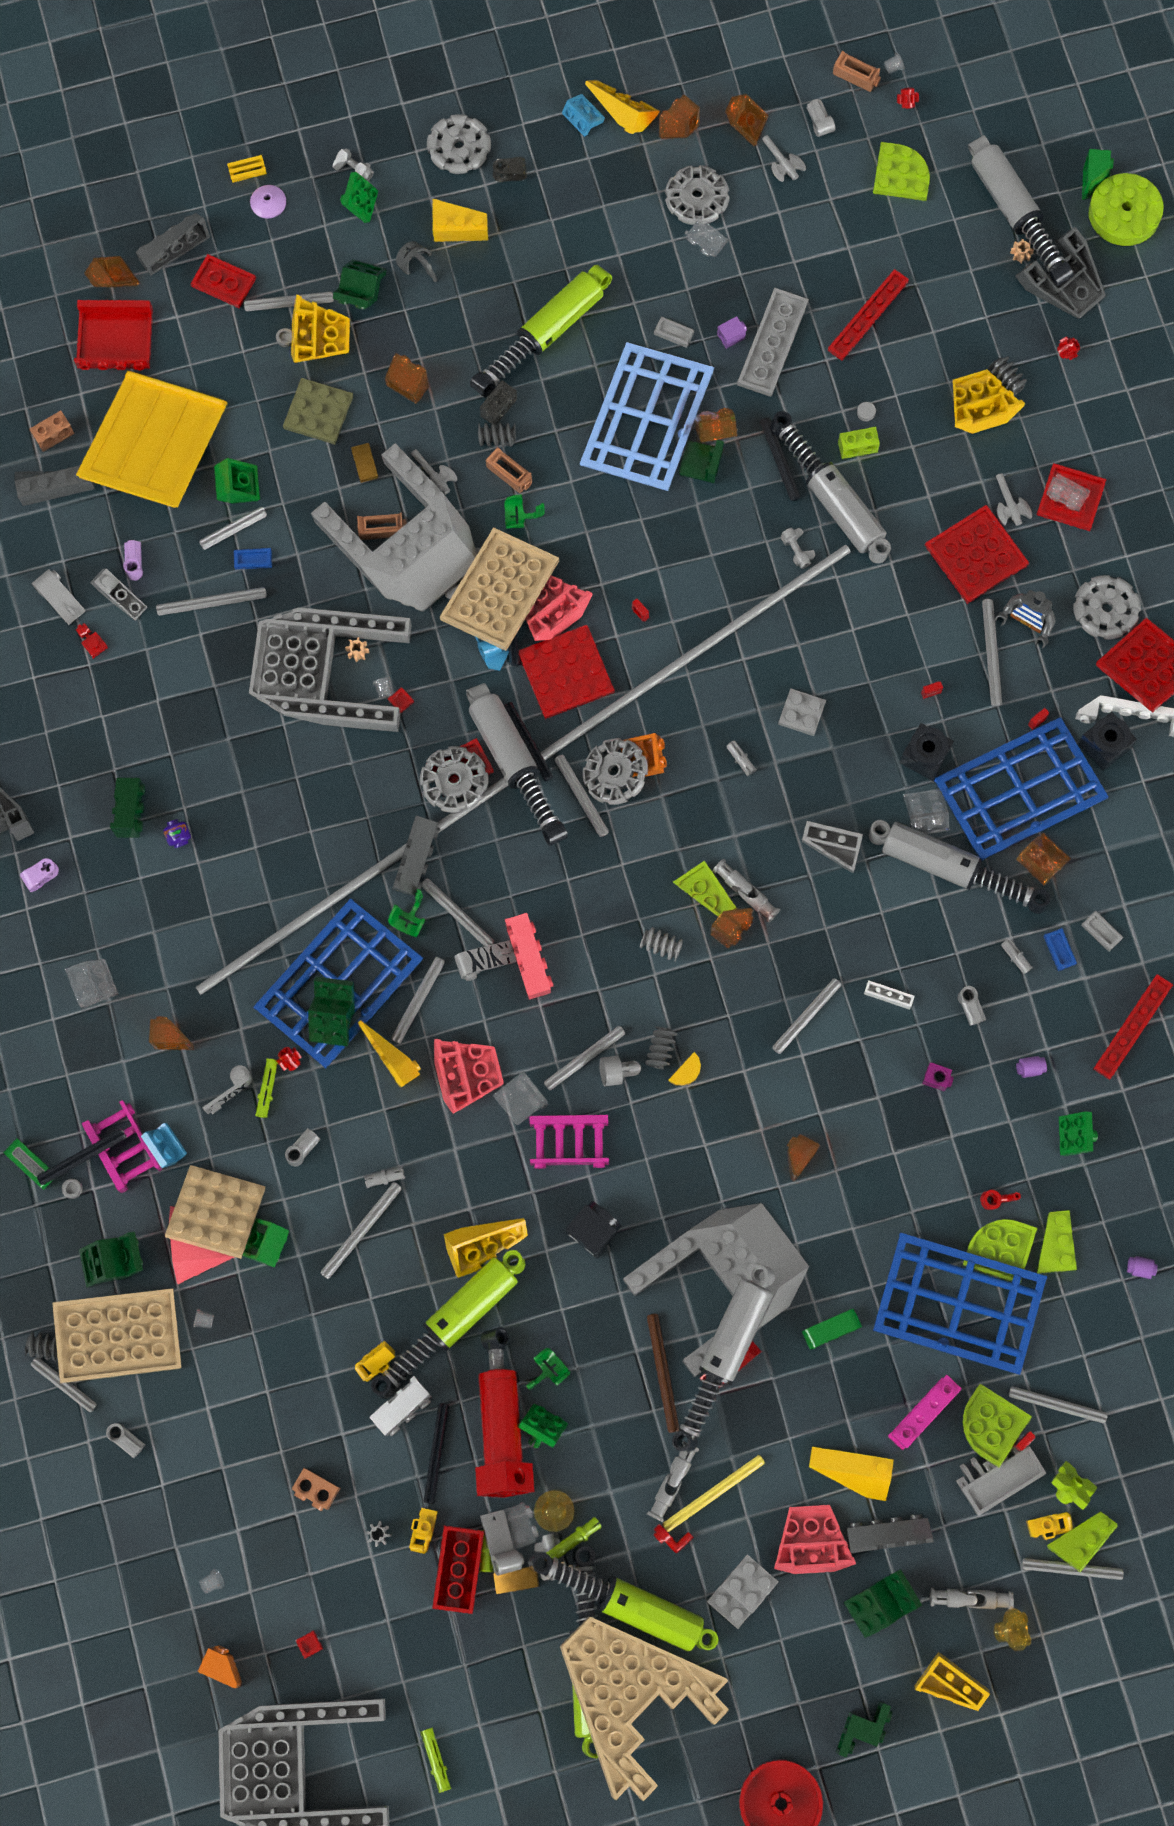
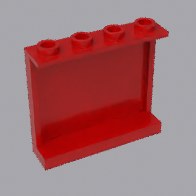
M77 300L79 324L77 357L74 358L77 368L82 370H89L90 368H98L99 370H107L108 368H116L117 370L150 369L153 316L150 300Z

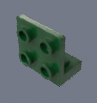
M717 440L715 446L687 441L679 475L715 483L723 453L724 441Z

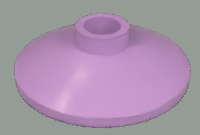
M261 186L251 196V208L259 217L274 218L285 209V194L276 186Z

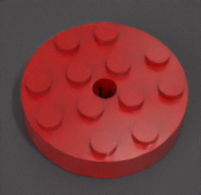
M777 1759L764 1762L749 1773L741 1787L739 1808L745 1826H818L823 1811V1799L818 1783L808 1770L795 1762ZM779 1797L786 1799L787 1804L783 1809H778L775 1806V1802Z

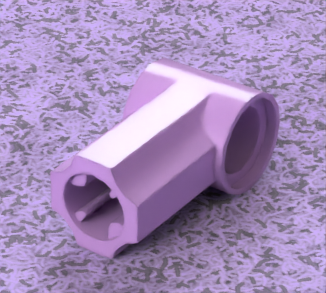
M130 540L124 543L125 562L123 567L127 577L135 581L143 576L141 542ZM137 567L136 570L130 571L131 568Z

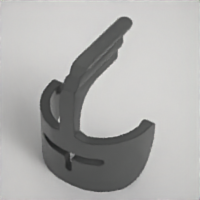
M415 241L406 243L396 256L399 268L409 275V262L415 257L422 263L433 281L437 282V277L431 265L418 253L424 251L428 256H431V252Z

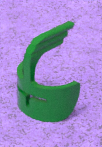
M522 494L509 496L504 502L506 529L524 528L525 519L539 518L545 513V505L541 503V505L535 507V512L525 514L523 512ZM515 507L518 508V523H517V524H516V517L511 518L512 516H516Z
M417 889L415 903L410 913H406L398 905H394L388 918V922L392 927L412 937H416L426 921L424 918L419 919L415 917L423 898L420 889ZM399 916L417 924V926L408 923L407 927H405L407 922L399 918Z
M545 1348L533 1358L543 1373L535 1380L529 1382L526 1387L531 1390L545 1377L550 1378L558 1386L570 1375V1370L550 1348ZM544 1360L551 1367L554 1364H556L553 1370L558 1374V1377H556L554 1373L546 1366V1364L543 1362Z

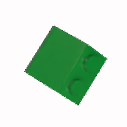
M1089 149L1083 166L1082 200H1086L1091 196L1097 186L1110 177V170L1113 168L1114 158H1111V150Z
M227 458L214 466L217 500L231 504L260 500L257 465Z
M255 1218L243 1257L275 1268L282 1248L287 1241L289 1230L274 1223Z

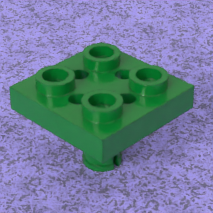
M351 172L346 192L341 195L340 200L342 205L364 223H368L371 220L379 190L359 173Z
M1086 1111L1059 1116L1061 1156L1093 1152V1142L1097 1140L1098 1134L1092 1128V1112Z
M533 1404L518 1428L531 1435L528 1440L530 1446L536 1440L534 1448H539L541 1442L553 1448L565 1431L568 1423L561 1417L546 1411L544 1407Z

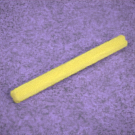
M757 1455L663 1522L662 1525L665 1530L670 1532L765 1464L763 1458Z

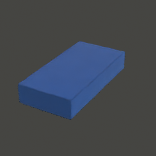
M271 548L234 550L235 570L272 568Z
M1062 928L1043 936L1058 971L1077 964Z

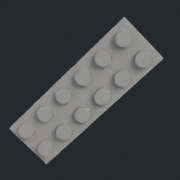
M774 288L738 379V386L772 397L809 299Z

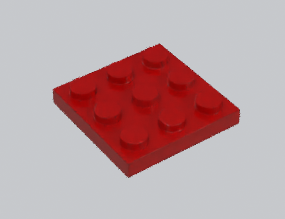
M1053 463L1037 515L1090 531L1107 479Z

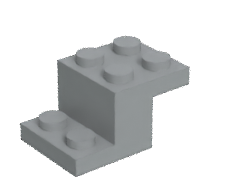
M747 1554L708 1599L707 1603L739 1629L749 1615L753 1614L776 1586L778 1581Z

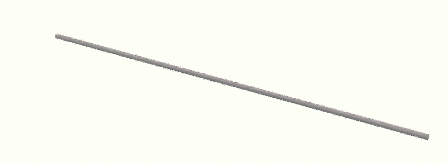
M844 545L541 751L540 753L544 760H547L851 552L849 547ZM505 777L487 788L486 792H483L481 796L482 799L474 807L468 810L467 808L462 809L457 813H450L440 820L437 824V827L440 828L439 832L507 787L508 783ZM406 844L196 986L200 995L400 860Z

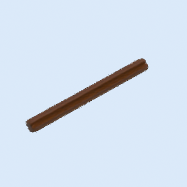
M650 1314L647 1316L667 1429L669 1433H674L680 1429L658 1314Z

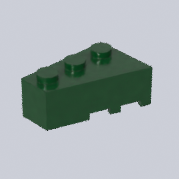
M116 778L114 799L116 800L115 807L112 808V814H115L114 823H110V828L117 838H140V832H143L141 814L144 813L142 795H145V784L141 782L140 778Z

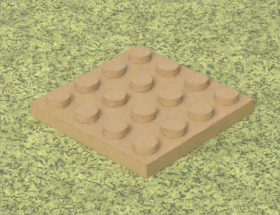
M190 1165L165 1237L242 1259L266 1186Z

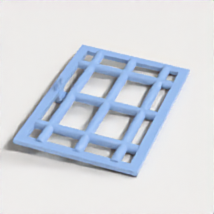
M626 342L580 465L668 491L714 367ZM631 352L637 354L633 365L627 364ZM644 356L664 361L660 373L640 368ZM671 364L691 369L686 381L667 376ZM698 371L704 373L700 385L693 383ZM623 372H630L619 403L612 402ZM637 375L657 380L645 411L626 406ZM664 382L683 388L672 419L652 414ZM690 390L696 391L697 393L684 428L678 431L679 441L671 462L665 461V456ZM609 409L615 410L604 442L597 441ZM622 413L642 418L630 450L611 445ZM649 421L669 426L657 458L638 453ZM594 447L601 449L596 461L590 460ZM607 452L627 457L624 468L621 469L604 464ZM634 459L654 465L650 477L630 471ZM661 467L668 469L664 481L657 479Z

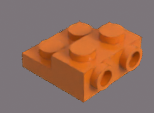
M653 733L623 740H630L641 748L642 755L646 757L648 763V775L645 776L664 773L667 761L662 756V750L665 749L663 738ZM633 756L630 760L633 762L636 758ZM636 772L633 773V777L638 775Z

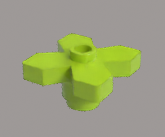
M1065 1461L1060 1466L1059 1473L1051 1482L1057 1488L1056 1497L1063 1504L1074 1502L1081 1509H1084L1089 1504L1090 1497L1095 1493L1097 1486L1089 1479H1083L1078 1476L1076 1469Z

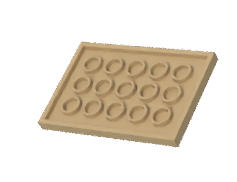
M493 527L442 612L440 620L507 651L556 568L559 557Z
M173 1289L52 1303L60 1383L181 1369Z

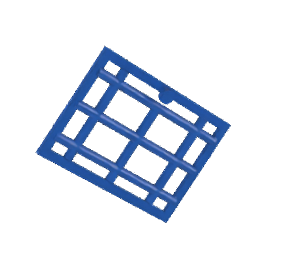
M1061 717L934 778V782L973 849L983 860L1109 798ZM1058 728L1061 734L1047 739L1045 734ZM1037 737L1041 742L1009 759L1005 755V753ZM1065 740L1075 758L1062 764L1052 746ZM1046 750L1055 768L1022 783L1012 765ZM996 757L1001 761V763L970 778H967L965 774ZM1077 765L1081 766L1090 781L1079 788L1076 787L1067 772L1068 769ZM1005 769L1015 787L982 803L972 785ZM1060 774L1070 792L1037 808L1027 789ZM958 776L961 782L948 788L945 782ZM966 789L975 807L962 813L952 795ZM1094 789L1097 795L1084 801L1081 795ZM1020 793L1030 812L996 827L987 809ZM1072 799H1075L1077 805L1044 821L1032 822L1030 828L1004 840L1001 836L1002 833ZM979 813L989 832L976 837L966 819ZM994 838L997 844L984 850L981 844Z
M350 898L255 1004L254 1009L324 1068H327L346 1046L335 1045L324 1057L320 1052L327 1044L318 1043L313 1048L301 1038L298 1033L309 1023L308 1012L291 998L316 970L326 978L347 980L369 954L373 956L385 968L360 996L354 991L355 1012L391 972L396 977L370 1007L364 1008L361 1011V1017L349 1029L350 1042L361 1030L358 1022L362 1021L366 1024L423 958ZM352 910L356 915L346 925L342 920ZM362 919L378 931L369 943L353 931ZM336 927L341 930L317 959L311 956ZM348 936L362 947L363 950L342 974L337 977L322 964ZM384 937L400 949L391 961L375 949ZM407 955L411 958V961L403 970H400L397 965ZM307 961L311 966L286 994L280 989ZM274 996H277L280 1000L269 1011L265 1006ZM285 1005L301 1017V1020L293 1029L276 1016Z
M899 1233L897 1247L873 1331L1020 1375L1047 1276ZM906 1243L921 1247L920 1254L905 1251ZM932 1250L967 1261L966 1268L928 1258V1251ZM902 1258L917 1262L911 1284L896 1280ZM979 1264L1014 1276L1012 1282L975 1272L973 1271L974 1266ZM927 1265L963 1276L958 1297L954 1298L919 1287L924 1266ZM1021 1277L1037 1282L1035 1289L1019 1285ZM974 1279L1009 1290L1004 1312L965 1301L970 1280ZM893 1288L909 1292L903 1314L887 1310ZM1017 1293L1032 1297L1027 1319L1011 1315ZM916 1295L955 1306L949 1328L910 1317ZM962 1309L1001 1320L996 1342L957 1331ZM885 1318L899 1321V1329L884 1326ZM1009 1323L1024 1327L1019 1349L1003 1345ZM908 1325H912L991 1349L993 1353L990 1358L951 1346L946 1338L934 1341L908 1333L906 1330ZM1005 1353L1015 1356V1364L1000 1361V1354Z

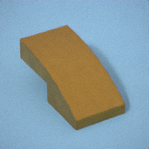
M369 443L351 447L360 482L377 479L378 474Z
M529 1567L499 1576L496 1573L493 1574L496 1594L540 1587L538 1574L531 1571Z

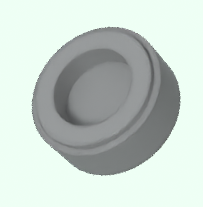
M288 328L280 329L276 334L277 343L282 347L291 346L292 331Z
M863 402L858 406L857 416L860 420L871 421L875 417L876 408L872 403Z
M68 1179L63 1183L62 1192L67 1198L76 1199L82 1194L83 1187L78 1180Z

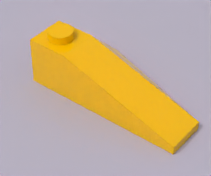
M588 80L585 83L615 121L624 127V130L628 133L643 132L660 112L643 101L636 102L630 100L631 96L628 94L616 93L615 88L598 80Z
M358 1022V1025L400 1088L420 1075L418 1071L421 1068L415 1060L411 1061L409 1057L364 1022Z
M524 1218L463 1227L444 1234L446 1249L458 1278L476 1272L482 1268L480 1265L487 1260L497 1257L496 1254L503 1249L511 1248L528 1236Z
M812 1447L809 1467L865 1498L886 1501L894 1460Z

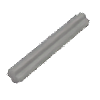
M259 507L199 541L201 547L206 550L266 517V511L263 507Z
M36 1357L32 1361L31 1366L88 1412H92L96 1408L97 1404L70 1382L60 1383L59 1373L43 1360Z

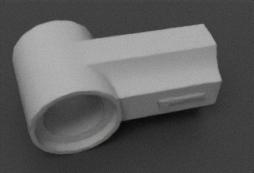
M815 99L807 104V110L813 121V129L816 136L820 137L834 132V121L830 115L828 116L822 101Z
M966 986L958 993V1001L962 1004L969 1025L972 1026L986 1021L977 997V990L972 986ZM963 992H970L972 1000H966L963 997Z
M307 1128L298 1140L287 1148L285 1157L289 1165L294 1167L301 1165L304 1158L321 1140L310 1129ZM298 1152L300 1156L297 1160H291L289 1158L290 1154Z
M111 1424L106 1430L107 1438L133 1458L146 1445L122 1424ZM114 1427L121 1429L119 1438H114L111 1434Z

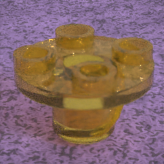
M561 1491L545 1492L535 1503V1519L547 1531H561L567 1528L573 1520V1502L569 1496Z
M1015 1608L1008 1609L1004 1614L1003 1622H998L994 1625L993 1632L998 1642L1007 1641L1009 1646L1015 1651L1024 1650L1026 1646H1029L1031 1644V1637L1028 1634V1618L1026 1613L1020 1612Z

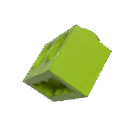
M876 427L840 433L838 445L841 458L845 459L878 453L880 442Z

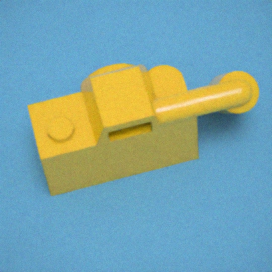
M383 1341L355 1364L356 1372L363 1381L369 1382L380 1372L384 1373L385 1370H388V1367H390L389 1361L395 1358V1350L387 1342ZM363 1366H364L369 1372H371L370 1375L366 1372V1370L363 1368Z
M421 1508L419 1519H413L411 1529L413 1532L409 1548L413 1552L425 1554L428 1551L429 1543L432 1541L438 1511ZM418 1521L417 1529H414L415 1522ZM416 1539L424 1540V1545L415 1544Z
M1068 1512L1026 1521L1030 1537L1035 1538L1042 1535L1044 1540L1055 1538L1056 1535L1067 1533L1073 1529L1071 1514ZM1063 1518L1065 1528L1061 1529L1058 1519ZM1052 1532V1536L1046 1537V1533Z

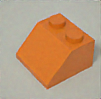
M220 1645L208 1648L198 1672L232 1688L241 1687L242 1680L233 1655L228 1653L229 1649Z

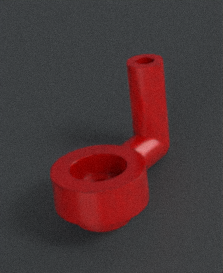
M988 1190L982 1193L980 1202L985 1209L994 1210L1001 1203L1019 1200L1021 1195L1018 1192L1000 1195L996 1190ZM988 1197L991 1198V1203H990V1204H989L988 1201H987V1198H988Z
M660 1524L654 1528L656 1532L654 1537L661 1544L665 1542L675 1553H678L694 1538L687 1532L676 1543Z

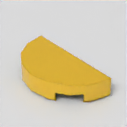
M694 1052L668 1081L674 1085L682 1086L689 1085L695 1081L700 1074L701 1067L697 1054Z

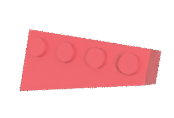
M527 913L505 919L507 932L529 1000L550 994V987H553L551 977L546 976L545 969L548 967L545 958H541L539 951H542L539 940H535L534 933H536L534 923L530 922Z

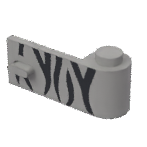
M510 940L464 951L454 956L461 979H466V981L476 979V975L481 971L517 962Z
M238 1065L231 1070L230 1078L234 1086L202 1107L207 1114H214L222 1108V1104L249 1087L252 1083V1075L245 1066Z

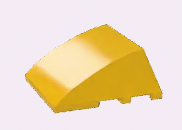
M296 294L292 317L291 355L293 362L297 363L349 353L350 318L331 309L326 310L317 306V303L302 299V296Z
M987 369L953 380L955 427L973 434L1005 424L1025 406L1022 400L1019 401L1011 390L1008 391L1002 386V382Z

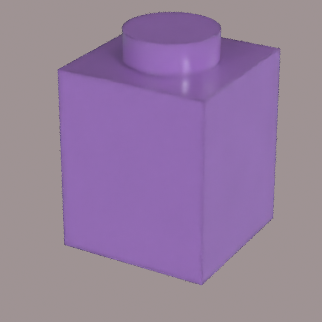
M736 316L719 325L717 335L727 349L745 339L747 328L744 322H740Z

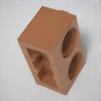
M62 411L57 412L29 429L42 452L74 434L71 425Z
M303 1468L292 1487V1490L296 1492L294 1496L303 1501L306 1498L313 1502L312 1506L320 1511L323 1508L329 1510L341 1489L306 1468ZM309 1480L312 1486L309 1491L305 1492L302 1490L301 1485L303 1481ZM322 1490H327L329 1498L324 1502L320 1501L319 1493Z

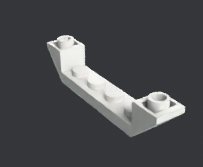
M1100 695L1079 709L1075 719L1080 720L1082 723H1091L1097 718L1098 709H1101V711L1107 713L1112 711L1119 712L1123 716L1136 715L1141 719L1153 718L1162 723L1170 721L1169 736L1174 737V708L1160 706L1152 713L1140 702Z

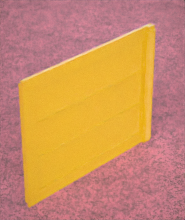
M127 371L76 476L157 503L178 508L227 406V401L139 373Z

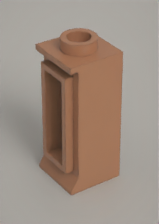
M844 51L841 52L834 64V75L869 92L872 91L874 86L877 87L881 80L879 76L880 68L877 69L846 54Z
M498 447L486 459V467L517 492L521 493L531 486V473ZM502 460L521 476L516 479L496 462Z
M402 512L389 515L357 516L358 534L361 540L390 538L407 524L406 519L402 517ZM396 523V526L367 528L366 526L372 524Z

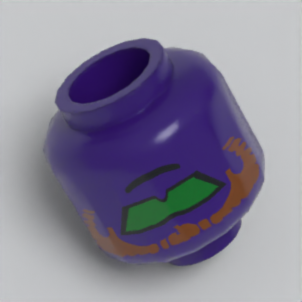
M178 819L167 822L168 826L163 830L167 844L174 846V848L188 844L191 834L186 822H178Z

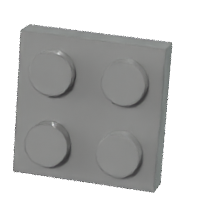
M790 688L778 725L814 736L826 700Z

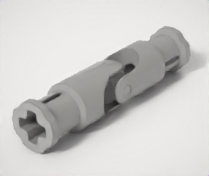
M722 859L715 866L712 872L719 874L731 889L738 892L754 910L760 911L767 918L768 922L772 921L780 912V909L775 908L768 902V898L751 883L747 882L743 875L726 864L725 859ZM751 891L755 893V898L748 897Z
M685 1441L682 1443L684 1447L687 1445ZM697 1447L692 1452L680 1451L679 1455L675 1457L671 1465L670 1474L665 1477L655 1497L656 1501L647 1515L661 1522L664 1521L663 1516L667 1508L671 1507L680 1489L681 1479L688 1473L691 1467L690 1462L695 1452L699 1451ZM666 1483L676 1488L671 1494L665 1492Z
M930 1588V1606L937 1604L947 1605V1607L959 1608L967 1606L979 1609L1002 1607L1013 1610V1591H1009V1593H996V1591L968 1590L964 1592L959 1589H947L946 1591ZM976 1594H982L985 1597L981 1604L976 1605Z

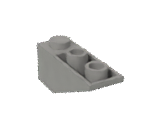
M102 569L90 582L102 595L134 621L147 608L108 569Z

